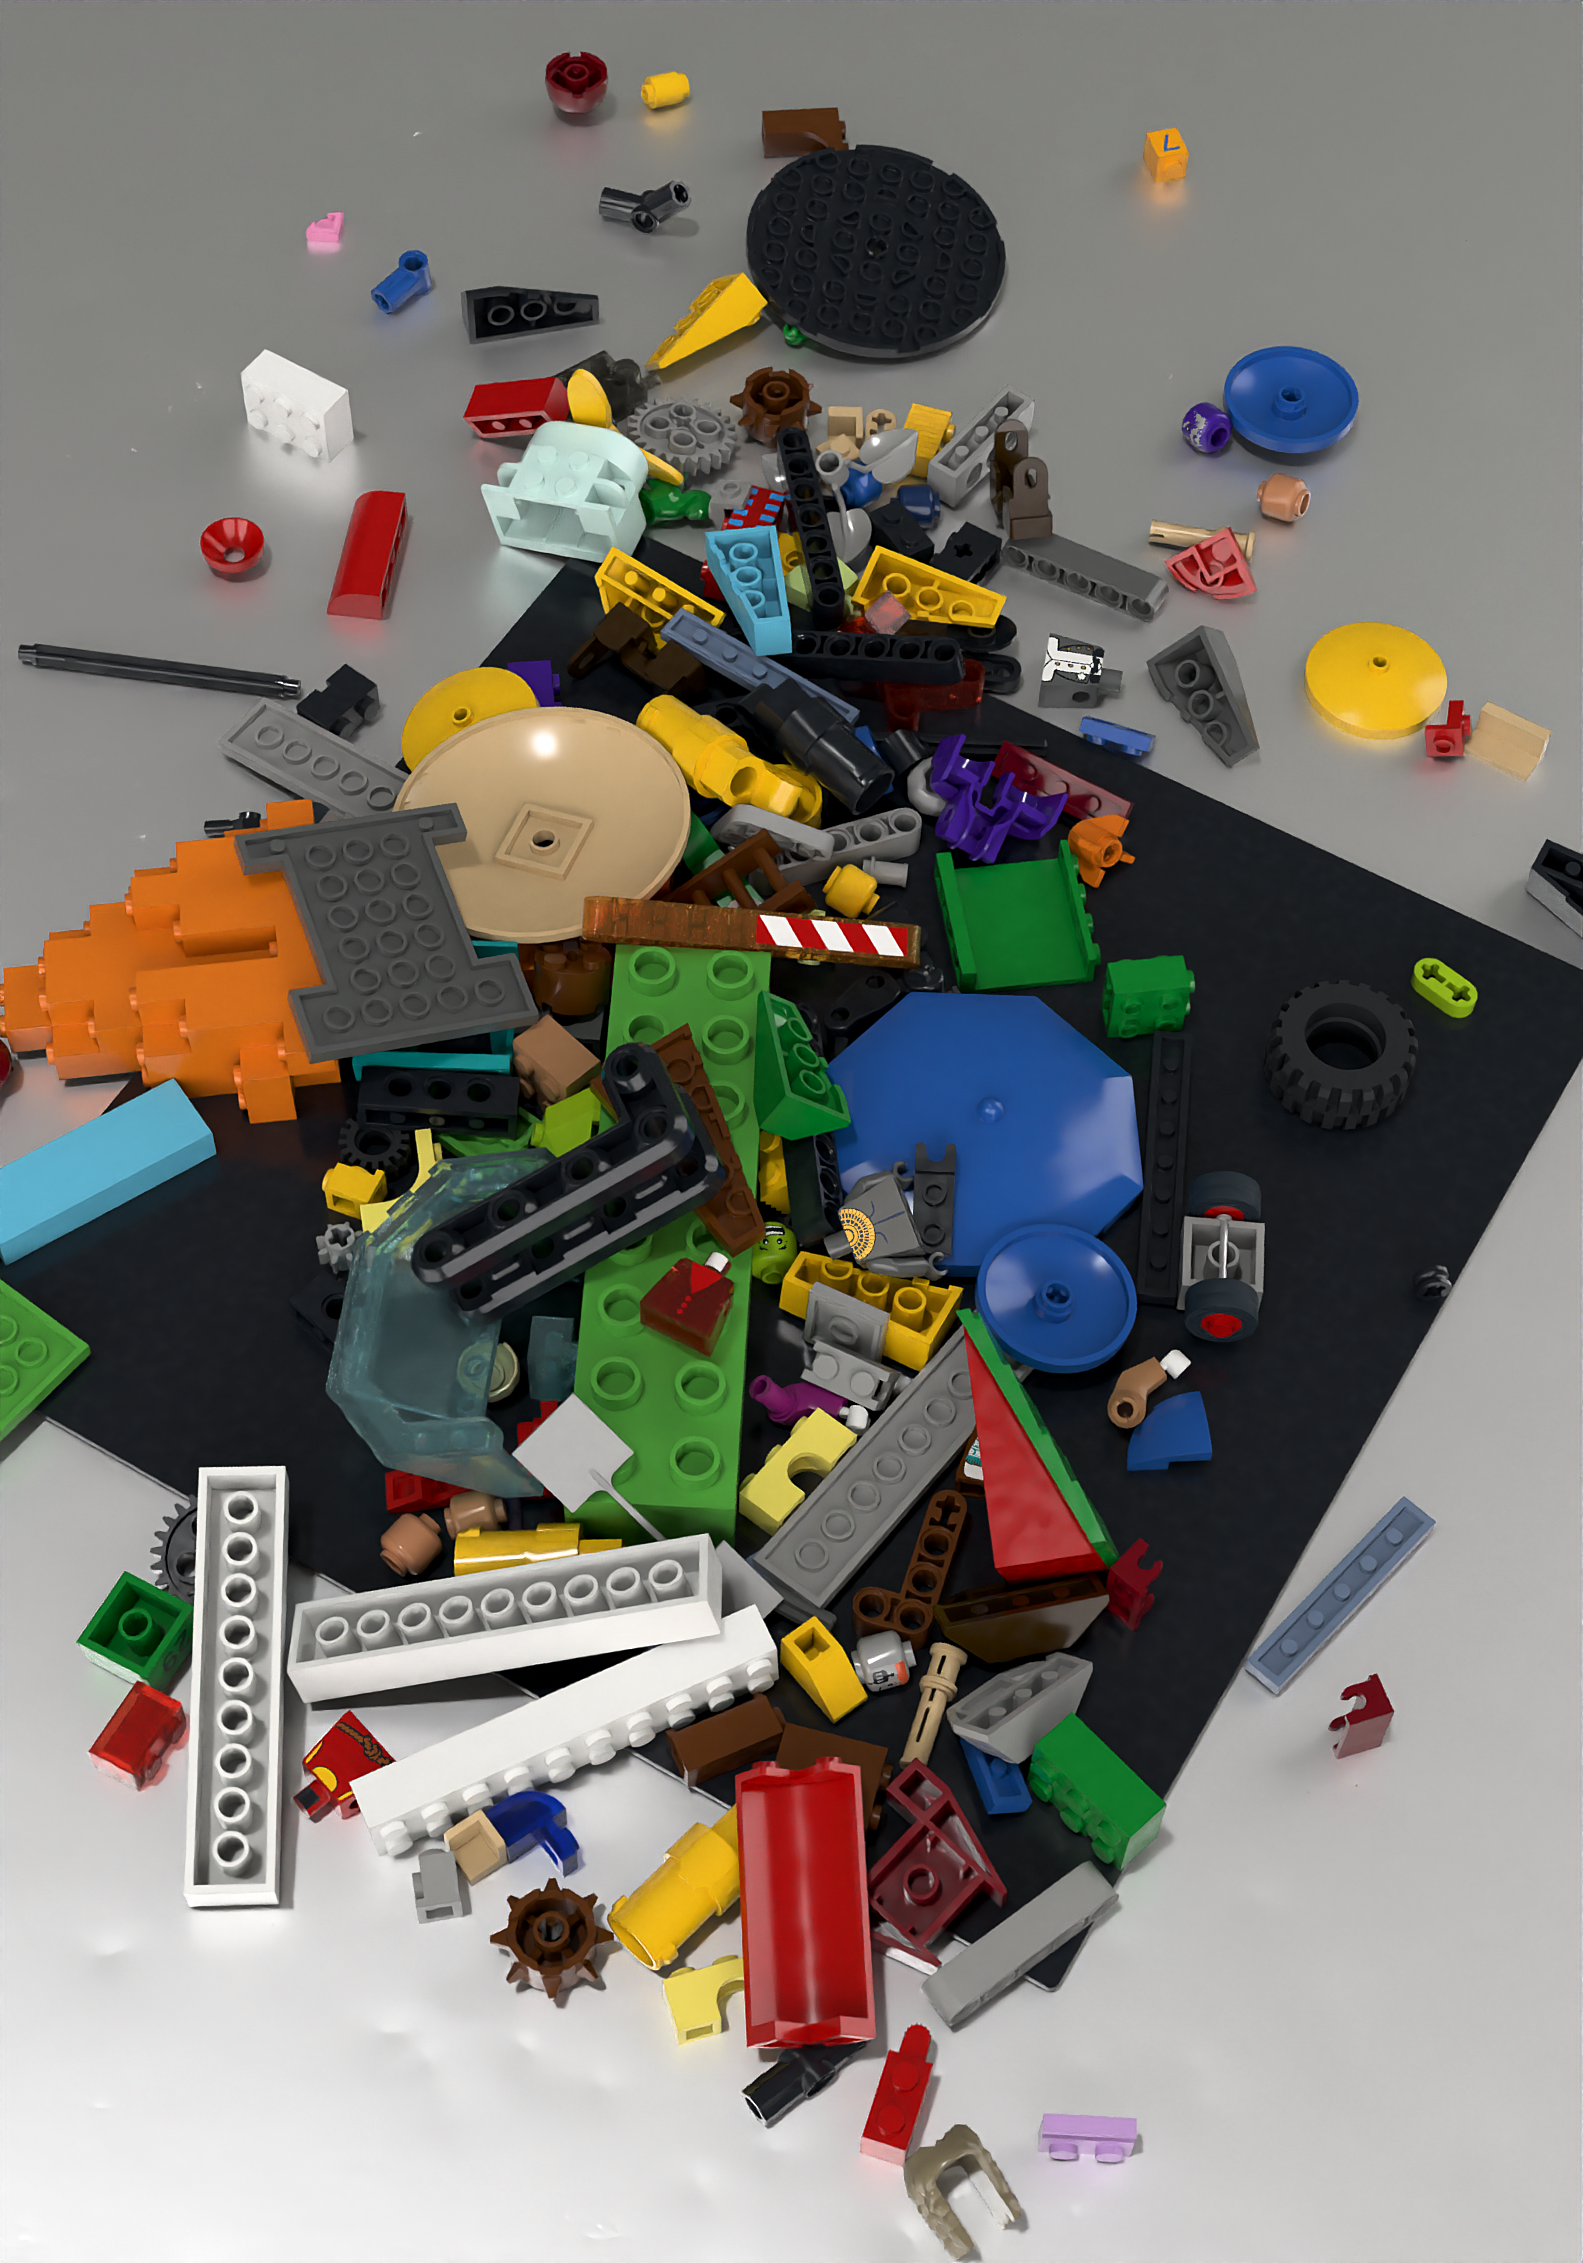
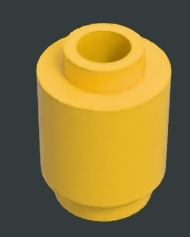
M676 71L646 77L644 84L641 85L642 99L652 109L682 103L683 99L688 98L690 94L686 75Z

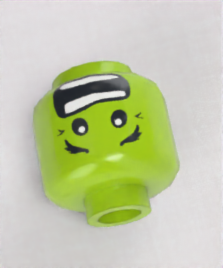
M765 1222L766 1238L753 1245L752 1275L762 1279L765 1283L778 1284L783 1282V1278L798 1256L797 1239L795 1234L782 1223Z

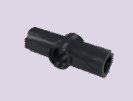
M871 2040L835 2046H825L824 2043L802 2044V2048L785 2049L778 2057L777 2063L761 2074L750 2085H747L741 2091V2096L755 2118L766 2126L801 2097L809 2098L823 2089L836 2075L837 2069L860 2050L864 2049Z

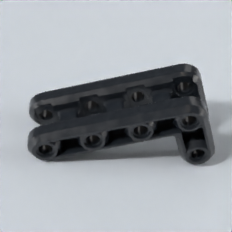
M628 1042L613 1050L603 1063L601 1070L602 1084L618 1117V1122L614 1126L430 1229L418 1239L412 1248L410 1256L411 1270L426 1287L434 1291H447V1306L461 1323L469 1327H483L499 1320L707 1203L718 1194L724 1184L726 1175L724 1163L696 1103L681 1085L673 1082L665 1063L651 1045L644 1042Z

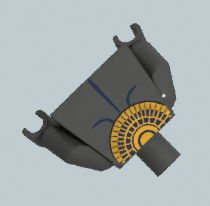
M904 1161L896 1162L891 1171L883 1170L861 1177L844 1199V1206L837 1211L844 1230L823 1238L824 1244L832 1260L852 1252L856 1262L862 1268H868L872 1273L898 1278L925 1276L929 1280L936 1281L946 1275L948 1270H936L933 1262L943 1260L945 1255L942 1252H935L926 1260L922 1257L927 1254V1251L904 1194V1191L913 1181L914 1176L902 1178L898 1174L907 1166Z

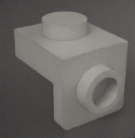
M719 480L708 509L709 518L714 522L715 531H721L724 518L731 517V509L743 510L753 490L750 482Z

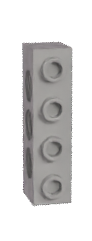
M1006 385L928 463L927 484L931 486L933 492L939 493L940 500L954 507L990 471V460H994V433L1000 423L1005 420L1016 419L1025 425L1028 432L1032 429L1035 399ZM1012 431L1006 435V449L1011 450L1017 444V435Z

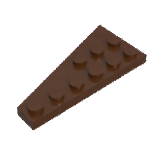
M686 1023L654 1042L651 1046L665 1063L673 1082L681 1085L696 1103L724 1163L726 1175L720 1191L707 1203L694 1209L693 1212L728 1254L734 1258L766 1238V1227L752 1190L746 1182L738 1153H735L730 1132L713 1087L707 1079L699 1051L696 1050L689 1024ZM601 1075L589 1081L590 1091L618 1122V1117L602 1084Z

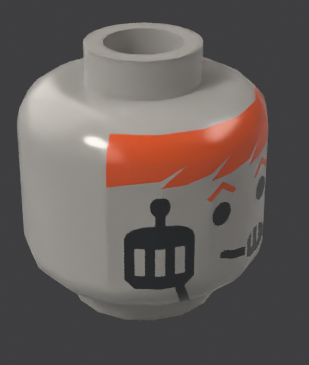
M886 1631L863 1637L857 1642V1650L851 1652L861 1684L866 1683L871 1691H880L907 1683L910 1677L908 1668L917 1666L911 1642H901L899 1634L895 1631Z

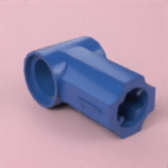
M411 250L403 253L398 261L399 267L371 291L372 300L378 305L380 310L386 314L394 312L412 295L424 294L431 288L428 259L423 252Z

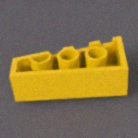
M801 1251L783 1278L779 1308L806 1320L809 1293L817 1281L890 1314L883 1355L920 1372L935 1356L957 1319L956 1311L960 1308L964 1288L949 1285L948 1289L930 1286V1280L913 1277V1281L875 1274L871 1271L853 1268L852 1262L839 1259L832 1260L830 1257Z

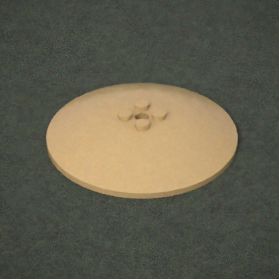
M538 707L508 712L485 719L454 734L431 751L412 771L403 784L392 811L457 803L467 829L466 841L438 845L435 848L468 934L492 941L544 943L578 937L599 930L632 913L647 902L672 875L686 848L691 826V807L687 785L679 766L671 754L647 732L625 720L598 711L572 707ZM545 840L553 841L547 847L536 846V844L542 843Z

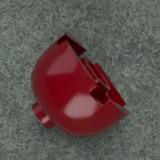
M570 52L554 57L546 66L545 85L550 100L558 109L570 114H584L596 109L604 100L607 92L608 74L606 64L598 56L588 52H581V57H570Z

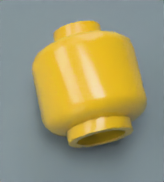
M847 864L843 868L837 866L822 890L826 893V904L849 919L857 918L861 912L869 915L880 896L874 893L877 887L876 879L852 864Z

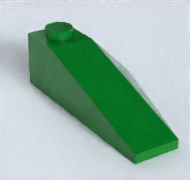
M762 990L758 994L753 1089V1103L759 1128L769 1134H776L792 1141L848 1127L851 1123L845 1094L840 1085H832L825 1073L829 1065L824 1057H818L812 1050L809 1042L813 1036L795 1004Z

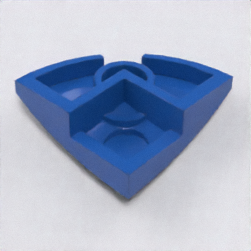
M1200 1391L1173 1396L1153 1407V1411L1142 1423L1136 1426L1131 1436L1127 1451V1471L1168 1469L1169 1462L1211 1460L1213 1453L1211 1438Z

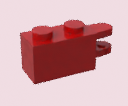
M917 2023L916 2025L911 2024L910 2028L907 2027V2032L904 2034L905 2037L902 2039L899 2052L889 2049L862 2134L860 2153L903 2167V2162L907 2158L933 2068L932 2063L926 2062L932 2035H930V2030H927V2026L924 2027L922 2024L918 2025Z

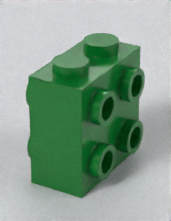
M1162 955L1142 960L1123 959L1107 964L1100 1005L1107 1038H1131L1136 1035L1154 1033V1030L1168 1032L1182 1030L1184 1017L1190 1014L1189 993H1194L1195 991L1194 974L1192 970L1186 969L1183 955L1171 957Z

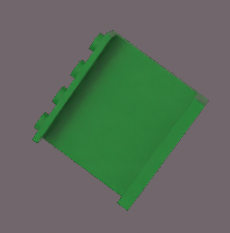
M1060 840L1058 858L962 869H954L951 852L936 853L934 880L960 994H982L1093 981L1095 966L1101 964L1100 948L1098 943H1092L1093 919L1091 913H1085L1083 905H1086L1085 886L1077 881L1076 876L1079 875L1078 858L1076 854H1071L1068 840Z

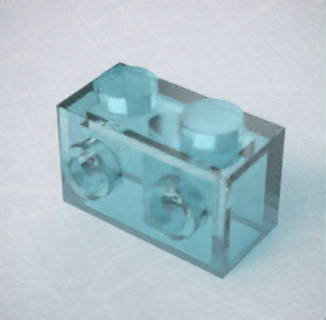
M532 1316L527 1357L531 1399H539L540 1401L557 1400L558 1403L564 1401L572 1394L575 1384L578 1342H575L574 1318Z

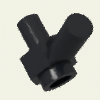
M247 811L239 813V819L233 821L229 819L205 821L204 831L206 835H222L224 831L260 828L261 814Z

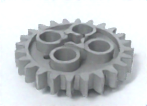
M667 396V402L663 403L658 398H655L654 406L644 402L643 409L635 408L634 415L629 416L626 437L641 449L675 468L682 475L684 471H690L693 476H696L699 469L709 474L710 466L719 470L721 469V462L729 463L730 456H734L737 433L735 432V424H730V416H721L722 409L710 410L711 403L701 406L698 405V399L696 398L689 403L686 402L684 396H681L679 401H674L672 397Z

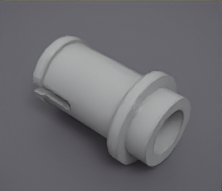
M871 857V860H863L862 871L875 878L877 883L905 887L908 864L875 861V857Z

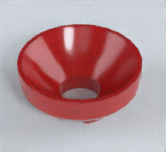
M230 517L218 520L204 530L200 539V547L205 561L212 568L227 573L243 572L257 564L264 553L265 542L261 529L254 522L243 518ZM234 552L244 555V558L238 562H229L225 559L228 554Z

